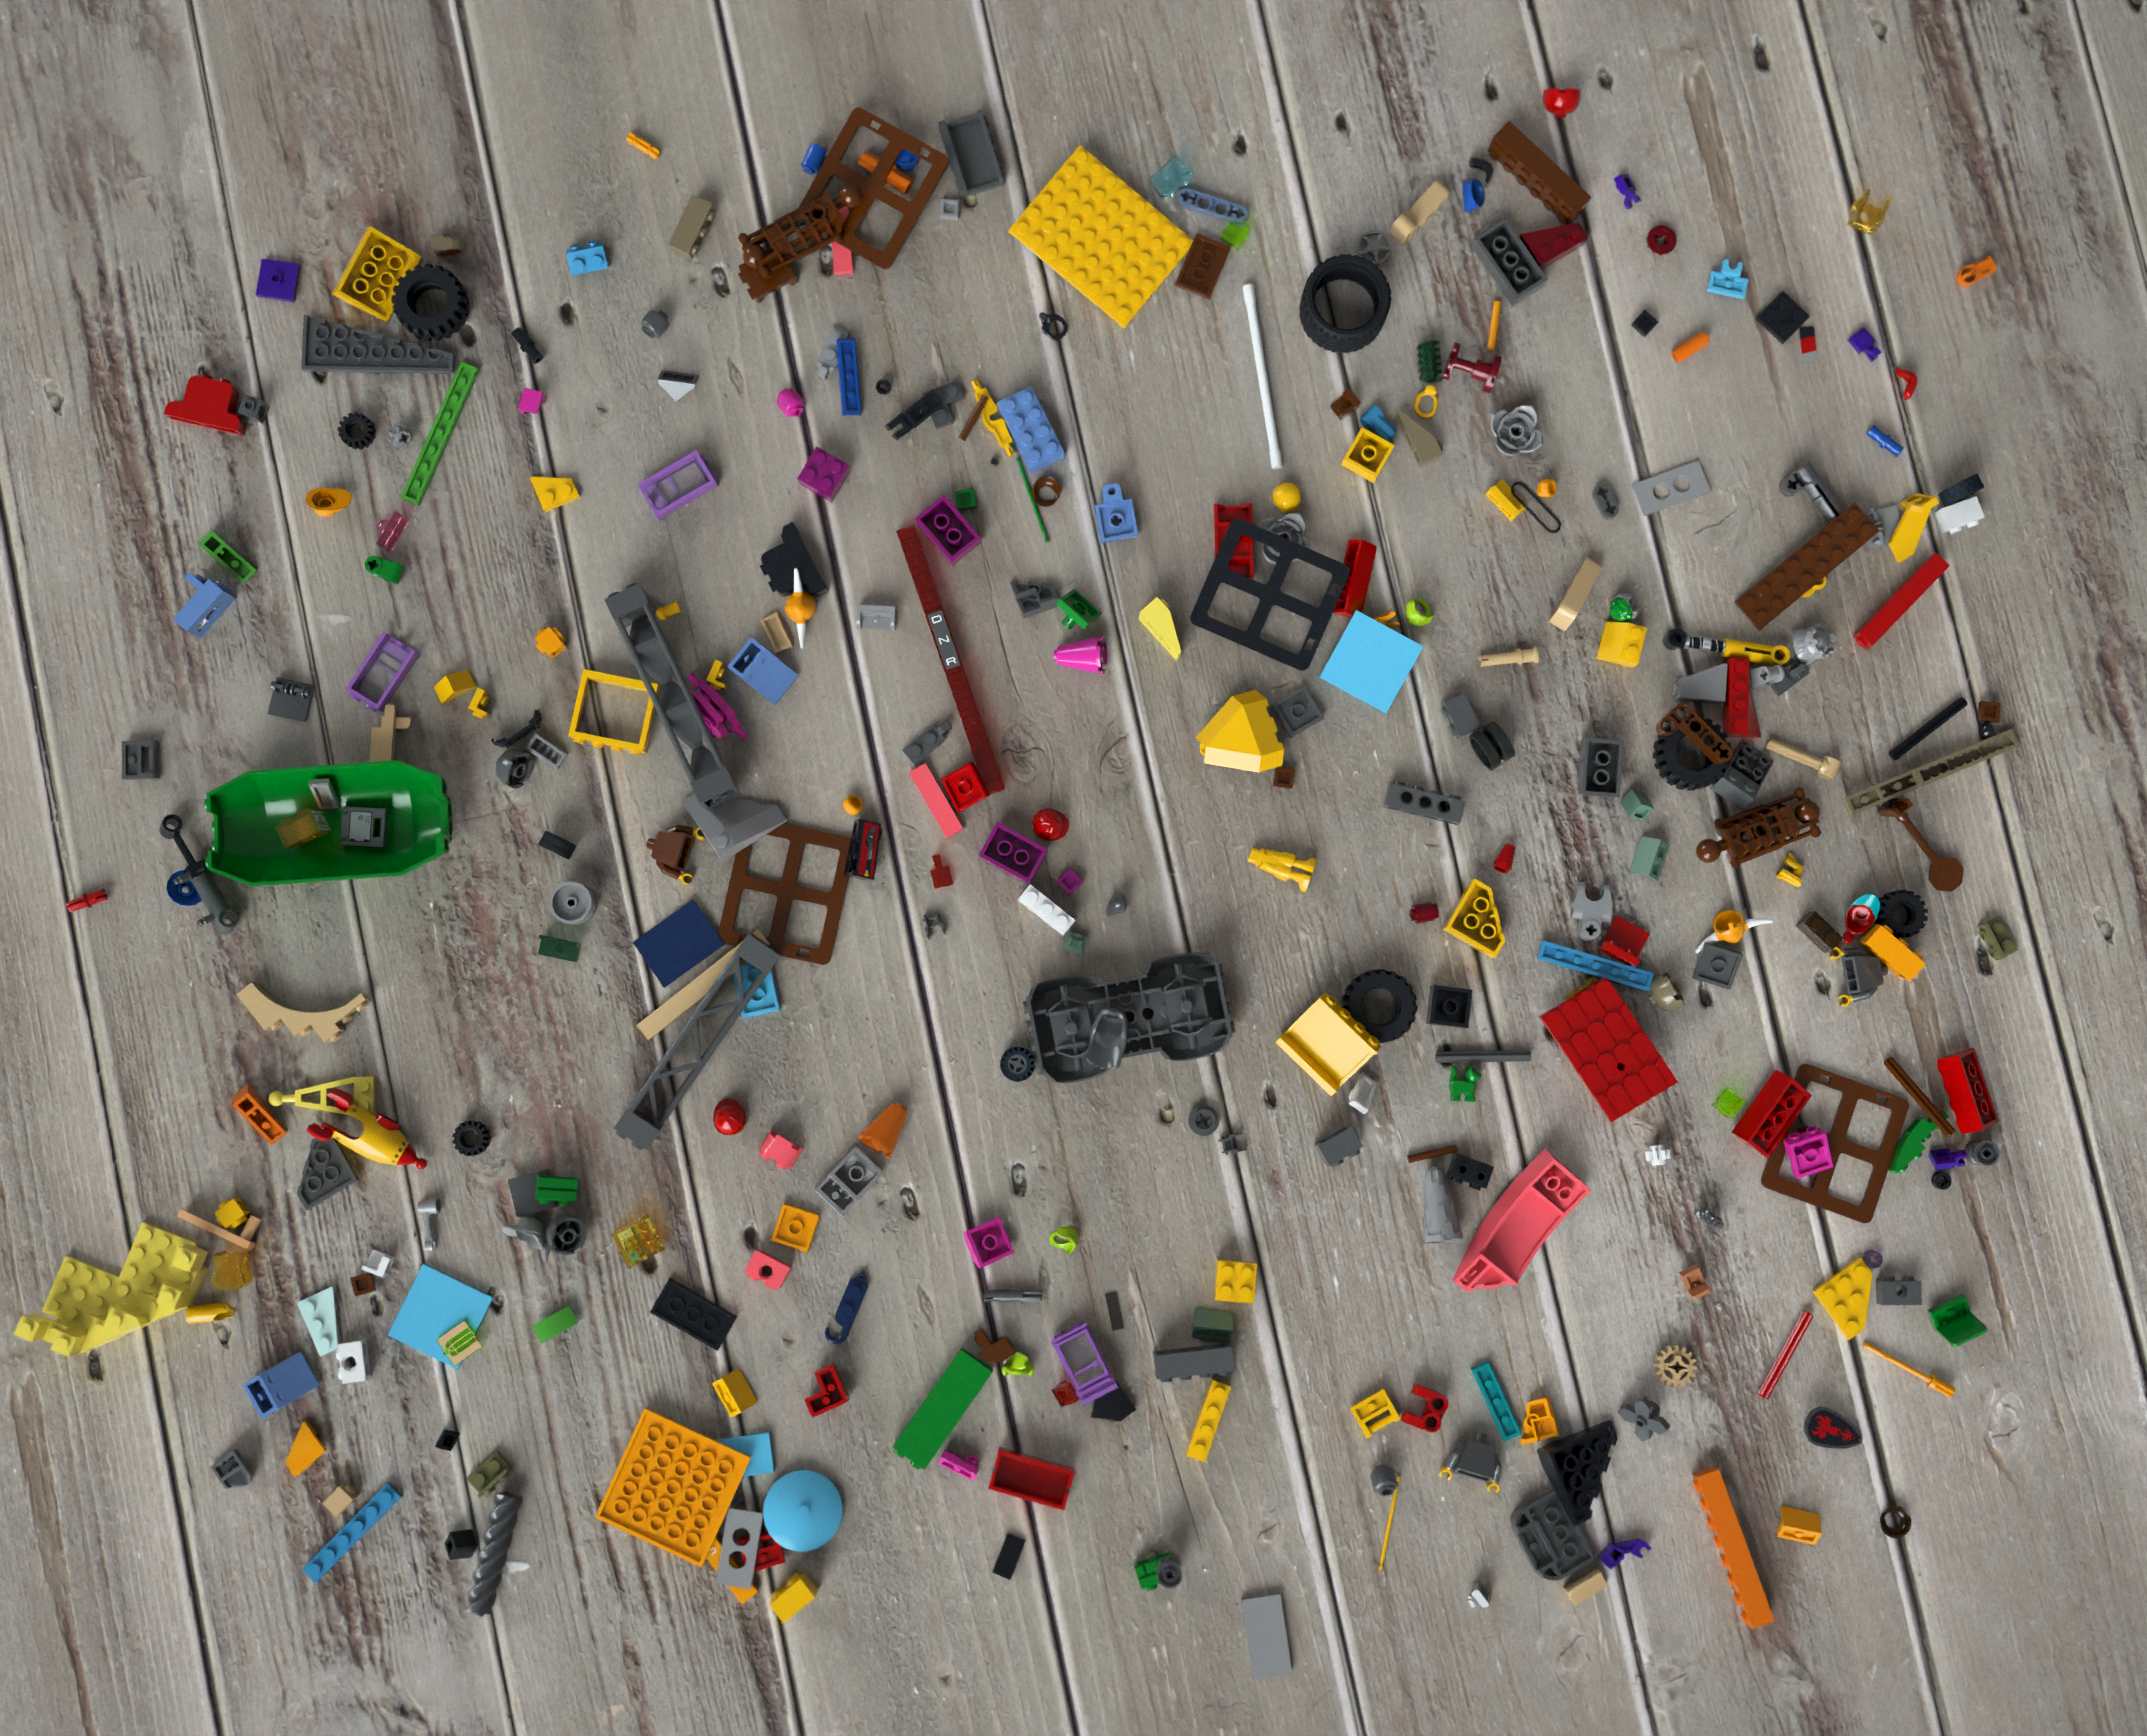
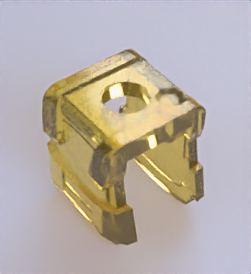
M1867 189L1857 202L1854 201L1851 206L1850 212L1852 214L1847 225L1867 234H1873L1883 223L1891 200L1890 197H1887L1880 208L1871 206L1866 203L1870 193V189ZM1861 213H1866L1869 216L1867 222L1860 219Z
M220 1251L214 1253L213 1263L215 1268L210 1280L214 1289L236 1290L249 1285V1282L253 1281L252 1273L248 1267L250 1251Z

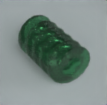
M1426 341L1416 347V351L1419 352L1417 358L1419 359L1418 373H1420L1419 380L1421 382L1437 383L1443 380L1442 377H1437V375L1442 374V370H1437L1438 367L1442 366V363L1436 362V360L1441 359V356L1435 355V353L1440 352V348H1435L1436 345L1440 344L1439 341Z

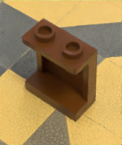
M773 248L766 251L767 256L775 252ZM778 259L777 261L773 262L772 264H770V265L767 266V267L769 268V267H771V266H773V265L779 263V262H780L779 259ZM745 263L738 266L740 269L738 275L742 283H747L749 286L747 291L751 299H756L758 304L762 302L761 298L788 283L791 286L798 283L789 263L772 271L769 279H764L759 271L747 266Z

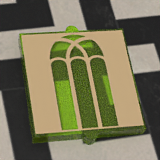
M466 1319L437 1339V1342L444 1351L443 1354L447 1355L453 1366H456L483 1347V1344L476 1336L477 1332L472 1330Z

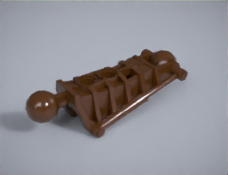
M845 184L840 189L839 196L833 200L827 192H824L821 197H813L810 203L774 220L773 223L749 235L741 233L738 239L742 244L744 263L759 271L764 279H769L772 271L796 259L799 260L833 242L840 243L843 239L841 235L843 217L839 209L844 206L850 208L858 206L863 198L861 188L856 184ZM807 223V226L805 228H799ZM796 232L799 238L789 242L787 236ZM765 241L769 242L775 251L768 256L765 249L760 246ZM779 259V261H780L779 263H777V264H775V265H773V266H771V267H769V268L767 267V266H769L770 264H772L773 262H775V261H777V260Z
M1796 788L1794 794L1768 804H1761L1725 819H1716L1714 822L1718 836H1721L1722 839L1719 841L1703 839L1697 845L1696 855L1699 860L1705 863H1712L1719 858L1721 852L1726 850L1729 864L1734 869L1738 868L1744 862L1781 849L1784 845L1810 835L1815 838L1819 837L1822 833L1816 823H1819L1820 809L1810 798H1805L1806 795L1803 788ZM1794 798L1799 800L1798 802L1793 803L1791 805L1785 803L1786 801L1792 800ZM1796 807L1795 815L1792 811V808ZM1770 816L1774 821V824L1771 825L1768 823L1766 819ZM1797 820L1803 823V825L1799 826ZM1776 827L1778 834L1773 836L1771 828ZM1810 827V831L1798 835L1801 829ZM1756 828L1759 829L1760 835H1758ZM1740 834L1743 836L1744 841H1741Z

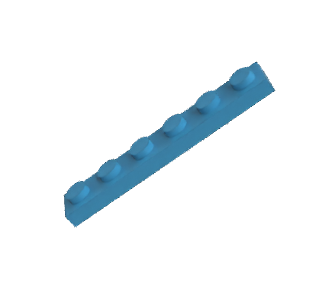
M1544 940L1541 941L1537 955L1538 960L1599 978L1607 977L1609 981L1646 992L1650 990L1654 973Z
M388 1482L302 1570L314 1583H317L402 1495Z

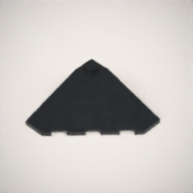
M1611 1420L1555 1440L1537 1449L1542 1467L1573 1526L1587 1521L1592 1516L1593 1510H1590L1593 1498L1598 1499L1602 1484L1599 1483L1602 1471L1607 1472L1611 1457H1608L1611 1445H1616L1618 1439Z

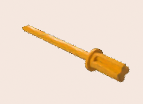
M1864 1341L1862 1347L1927 1382V1388H1933L1950 1398L1955 1393V1387L1937 1378L1936 1374H1932L1929 1377Z

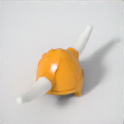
M794 568V592L785 602V611L788 617L796 622L800 648L803 649L806 621L813 617L817 605L812 595L803 592L798 568Z
M1722 911L1714 918L1713 929L1715 932L1708 936L1695 952L1699 953L1702 950L1704 942L1715 943L1724 940L1729 943H1738L1743 937L1744 932L1749 928L1760 924L1772 923L1773 920L1766 918L1744 920L1743 916L1737 911Z

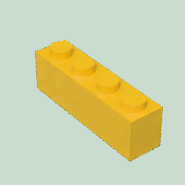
M1211 1377L1186 1449L1187 1456L1203 1462L1206 1461L1231 1389L1230 1384Z

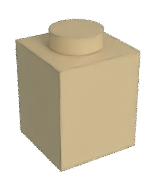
M344 1483L322 1504L335 1517H338L359 1496L351 1485Z

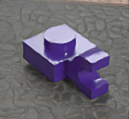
M1628 174L1618 175L1614 178L1616 189L1619 193L1626 196L1624 199L1626 209L1633 207L1631 199L1635 203L1642 201L1635 193L1636 188Z
M1865 327L1848 339V342L1858 354L1865 352L1871 362L1882 353L1876 346H1873L1876 340Z
M1949 1148L1930 1150L1928 1155L1935 1170L1955 1168V1165L1965 1166L1963 1158H1967L1965 1150L1950 1152Z

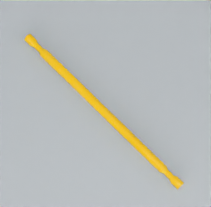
M1397 1476L1398 1485H1399V1481H1400L1401 1476ZM1399 1486L1393 1493L1378 1570L1383 1569V1561L1385 1559Z

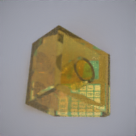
M649 1215L641 1217L611 1234L628 1269L665 1250L663 1241L659 1237Z

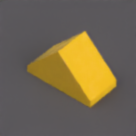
M469 670L445 675L434 686V689L441 703L444 704L477 686Z

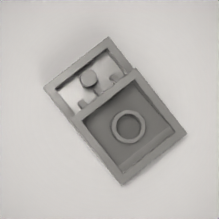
M855 1146L814 1191L836 1213L843 1217L884 1172Z

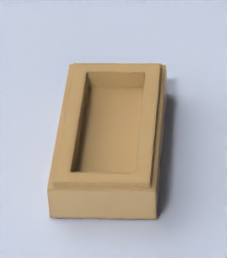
M777 612L760 620L776 655L793 647Z

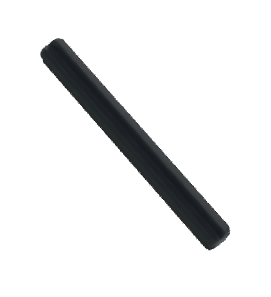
M1963 697L1954 701L1889 752L1891 759L1894 761L1898 760L1966 707L1967 701Z

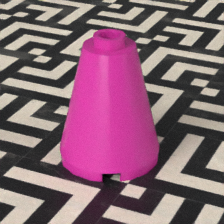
M1097 636L1058 646L1057 650H1054V661H1057L1060 666L1104 674L1106 669H1103V664H1107L1106 643H1102V640L1105 637Z

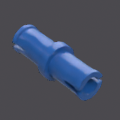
M1875 425L1866 434L1880 444L1879 447H1884L1895 457L1904 449V447L1891 439V435H1886Z

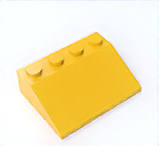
M369 226L361 237L332 295L376 318L388 322L393 312L392 295H395L393 288L395 285H399L397 280L400 276L405 277L407 270H415V266L418 265L422 256Z

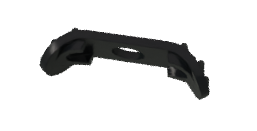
M540 710L534 711V717L528 721L530 725L509 739L505 737L500 740L492 738V743L500 748H504V746L509 748V746L511 747V745L537 728H540V721H542Z

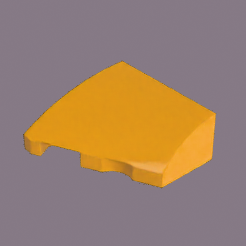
M1550 1396L1527 1402L1523 1436L1520 1440L1521 1445L1559 1436L1560 1431Z
M307 1420L301 1424L286 1459L287 1466L294 1477L302 1474L327 1451V1448L317 1438V1432Z

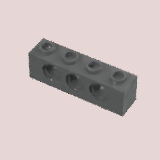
M1394 781V783L1388 785L1383 807L1459 825L1466 801L1461 800V797L1456 795H1450V797L1442 796V792L1431 790L1430 793L1424 791L1422 787L1413 786L1410 788L1406 787L1403 782ZM1403 793L1410 795V802L1406 803L1402 800L1401 796ZM1421 798L1428 799V807H1423L1420 804ZM1440 802L1447 804L1448 809L1446 812L1439 809Z

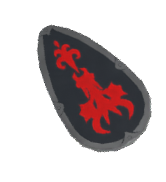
M1827 1407L1814 1408L1808 1413L1804 1421V1434L1807 1440L1816 1446L1847 1449L1855 1447L1862 1442V1436L1855 1425L1838 1412Z

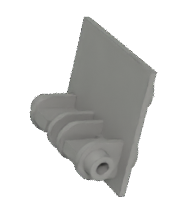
M1897 505L1880 509L1872 508L1864 512L1880 530V532L1867 541L1869 550L1889 545L1888 542L1900 522Z

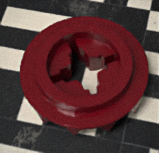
M1664 225L1652 228L1646 238L1647 247L1652 250V253H1657L1659 256L1670 253L1677 243L1675 232ZM1665 235L1664 243L1658 246V239Z

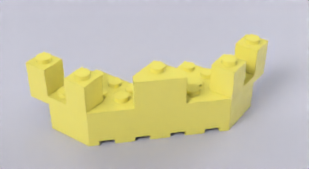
M142 1222L120 1276L73 1257L65 1256L42 1309V1312L60 1319L52 1320L36 1313L21 1316L14 1335L31 1342L38 1340L52 1343L51 1350L68 1357L96 1349L189 1306H193L209 1268L203 1266L208 1251L198 1248V1243Z

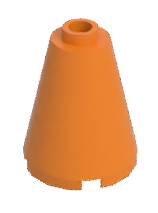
M899 1102L896 1104L892 1103L859 1134L858 1138H862L861 1141L875 1152L883 1151L885 1152L883 1156L890 1158L907 1118V1108Z

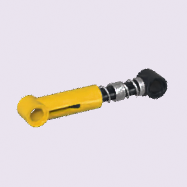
M1679 628L1672 629L1663 638V644L1669 650L1695 648L1702 652L1714 651L1716 654L1720 652L1721 657L1749 658L1751 662L1769 664L1770 666L1783 665L1790 658L1788 648L1782 645L1770 646L1728 638L1717 641L1716 638L1712 640L1704 636L1702 638L1700 636L1693 637ZM1671 635L1678 638V643L1672 642ZM1775 652L1781 655V661L1775 658Z

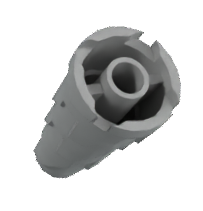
M1440 1166L1429 1167L1428 1171L1425 1172V1197L1423 1200L1424 1243L1432 1244L1462 1240L1463 1233L1459 1217L1455 1210L1453 1196L1450 1194L1444 1170H1440Z

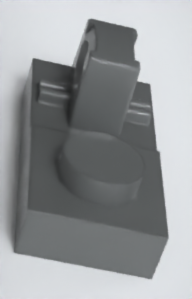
M1797 658L1784 668L1785 675L1783 680L1771 684L1770 687L1777 696H1780L1808 675L1809 671Z

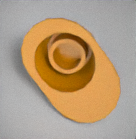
M315 488L305 496L307 506L314 509L315 513L322 517L334 515L346 508L352 501L349 491L337 488Z

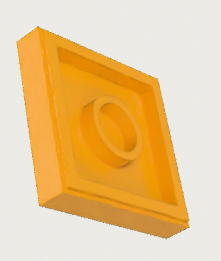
M783 1203L771 1241L808 1253L820 1214Z

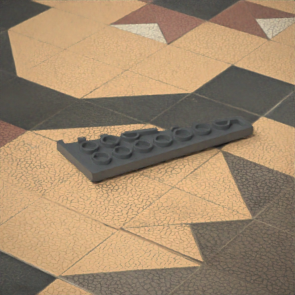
M304 315L301 369L303 371L454 374L455 355L453 353L423 347L419 344L404 342L397 338L393 339L378 333L359 328L355 329L344 324H337L325 319Z

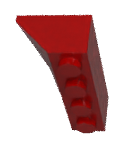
M1729 658L1724 661V664H1728L1726 697L1725 702H1723V733L1726 732L1728 737L1761 738L1749 687V658Z

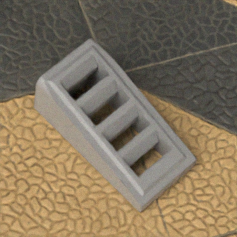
M537 733L534 734L525 747L527 751L556 770L568 755ZM537 740H540L541 743L536 750L532 749ZM546 744L547 748L545 749V751L542 753V755L539 754L538 752L541 750L543 745ZM552 748L554 751L551 754V756L548 759L545 758L549 750ZM557 753L561 754L555 764L551 762Z

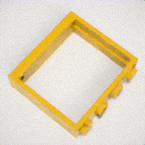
M583 669L568 736L573 739V742L584 744L587 741L592 742V746L603 748L606 745L611 746L610 749L622 752V749L630 750L629 753L634 755L647 754L656 708L650 696L639 744L577 732L589 680L648 692L641 680ZM651 683L659 699L661 686Z

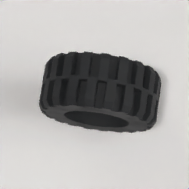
M425 264L423 268L421 265L415 266L413 271L407 270L405 277L400 276L397 280L399 285H395L393 288L395 295H392V303L394 304L392 308L399 322L409 333H412L419 339L423 338L425 341H431L432 338L435 341H441V337L445 336L448 339L452 337V332L455 331L457 333L461 330L459 326L460 324L464 325L467 321L464 316L469 315V308L467 306L470 303L469 298L466 296L465 288L451 271L445 270L439 265H436L434 268L432 264ZM430 289L445 291L447 296L446 303L438 314L431 317H422L416 314L415 305L422 293Z
M1699 716L1731 748V743H1727L1725 740L1728 737L1726 732L1721 733L1720 731L1722 727L1719 724L1713 725V720L1709 718L1704 720L1702 716ZM1691 723V729L1697 732V725L1695 723ZM1670 725L1666 726L1664 729L1666 731H1670ZM1678 728L1669 736H1657L1658 740L1654 743L1656 751L1653 752V759L1657 761L1654 764L1655 768L1660 769L1661 773L1659 775L1662 779L1667 778V783L1671 786L1676 785L1677 789L1693 791L1705 788L1724 775L1723 772L1730 765L1727 762L1715 764L1707 758L1706 765L1702 769L1697 771L1689 770L1679 762L1676 754L1678 741L1686 735ZM1705 736L1704 742L1707 745H1711V739ZM1721 751V752H1720L1721 754H1720L1719 756H1720V758H1723L1722 755H1723L1724 753Z
M1386 969L1370 970L1355 977L1346 987L1345 994L1342 996V1008L1349 1011L1351 1017L1356 1022L1361 1023L1371 1036L1378 1039L1379 1043H1387L1399 1039L1405 1032H1408L1411 1024L1416 1019L1415 1012H1417L1418 1006H1416L1415 1000H1417L1416 994H1413L1411 984H1408L1403 976H1399L1393 971H1386ZM1375 988L1388 990L1397 1002L1395 1016L1391 1021L1382 1025L1369 1022L1364 1017L1361 1009L1363 997L1368 991Z

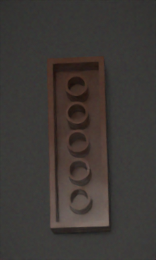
M1510 121L1493 137L1487 150L1490 157L1502 164L1503 169L1507 173H1511L1516 177L1520 185L1530 190V194L1534 198H1538L1548 211H1552L1561 223L1571 224L1585 210L1592 197Z

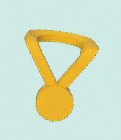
M1426 386L1425 391L1418 393L1415 397L1414 411L1423 419L1431 418L1436 413L1439 399L1436 396L1437 388L1435 386ZM1430 394L1434 399L1433 410L1429 414L1421 413L1418 408L1421 397Z

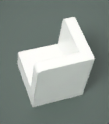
M372 1250L367 1264L363 1265L361 1269L380 1277L388 1276L395 1257Z

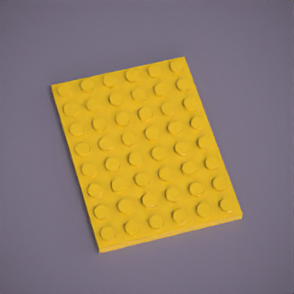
M1081 145L1072 153L1008 231L1122 328L1129 324L1187 254L1193 242L1188 235Z

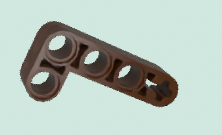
M1681 703L1673 707L1656 724V732L1663 737L1669 736L1679 728L1715 764H1723L1732 758V749L1687 704ZM1677 709H1681L1684 712L1683 718L1677 715ZM1664 722L1670 725V731H1666L1663 728ZM1691 723H1695L1697 725V732L1691 729ZM1705 736L1711 739V745H1707L1704 742ZM1721 751L1724 753V754L1722 755L1723 758H1720V756H1719V755L1721 754V753H1720Z

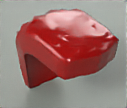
M1897 369L1895 374L1907 382L1902 397L1909 400L1916 389L1917 376L1914 372Z

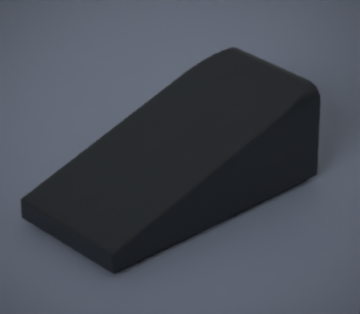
M1007 1533L992 1573L1011 1580L1026 1540Z

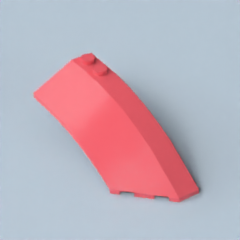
M1545 1148L1518 1175L1492 1207L1472 1238L1452 1280L1466 1292L1482 1287L1485 1289L1498 1288L1504 1284H1511V1286L1519 1285V1279L1539 1248L1559 1223L1591 1189Z

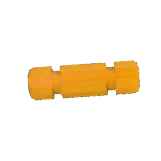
M633 132L628 134L626 138L628 143L635 145L636 148L647 155L649 154L650 157L658 159L661 154L660 149L652 146L643 138L637 137Z

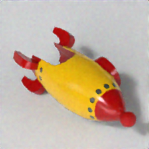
M331 1089L327 1096L336 1101L333 1106L363 1123V1135L361 1137L351 1136L326 1122L322 1123L321 1126L313 1122L306 1130L321 1141L335 1138L354 1152L379 1163L391 1165L416 1164L418 1169L427 1167L426 1159H419L413 1146L399 1130L401 1125L381 1113L373 1114L354 1106L352 1095L340 1089Z

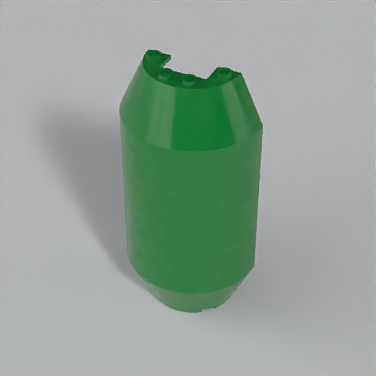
M398 760L247 771L207 793L204 805L207 812L214 815V821L212 822L214 840L212 841L213 851H208V856L205 859L206 867L209 871L252 887L405 876L448 853L450 850L449 843L452 842L453 817L451 800L447 796V784L440 775ZM329 778L339 800V808L319 809L309 787V780ZM342 806L389 809L387 847L340 845V841L347 838L341 837L342 814H348V811L342 810ZM311 811H322L331 830H320ZM375 818L374 837H380L381 818ZM275 828L287 829L296 848L284 847Z

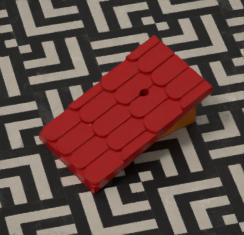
M1607 977L1601 978L1539 1016L1610 1122L1617 1120L1670 1086L1678 1083Z

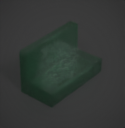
M539 934V939H541L539 955L577 962L581 947L580 943Z

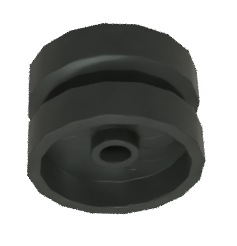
M1494 721L1485 725L1483 732L1478 730L1469 736L1474 752L1480 761L1491 771L1501 765V760L1508 761L1515 756V750L1511 741L1502 728Z

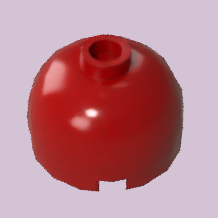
M1559 88L1544 89L1543 105L1549 113L1555 114V118H1566V114L1573 113L1577 109L1581 98L1580 90L1570 88L1565 90H1559Z

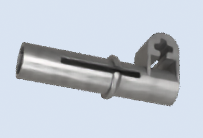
M1809 462L1784 478L1779 484L1780 493L1786 497L1793 496L1804 489L1811 498V504L1816 505L1828 524L1844 512L1831 494L1832 489L1826 487ZM1796 479L1799 481V483L1788 489L1787 486Z

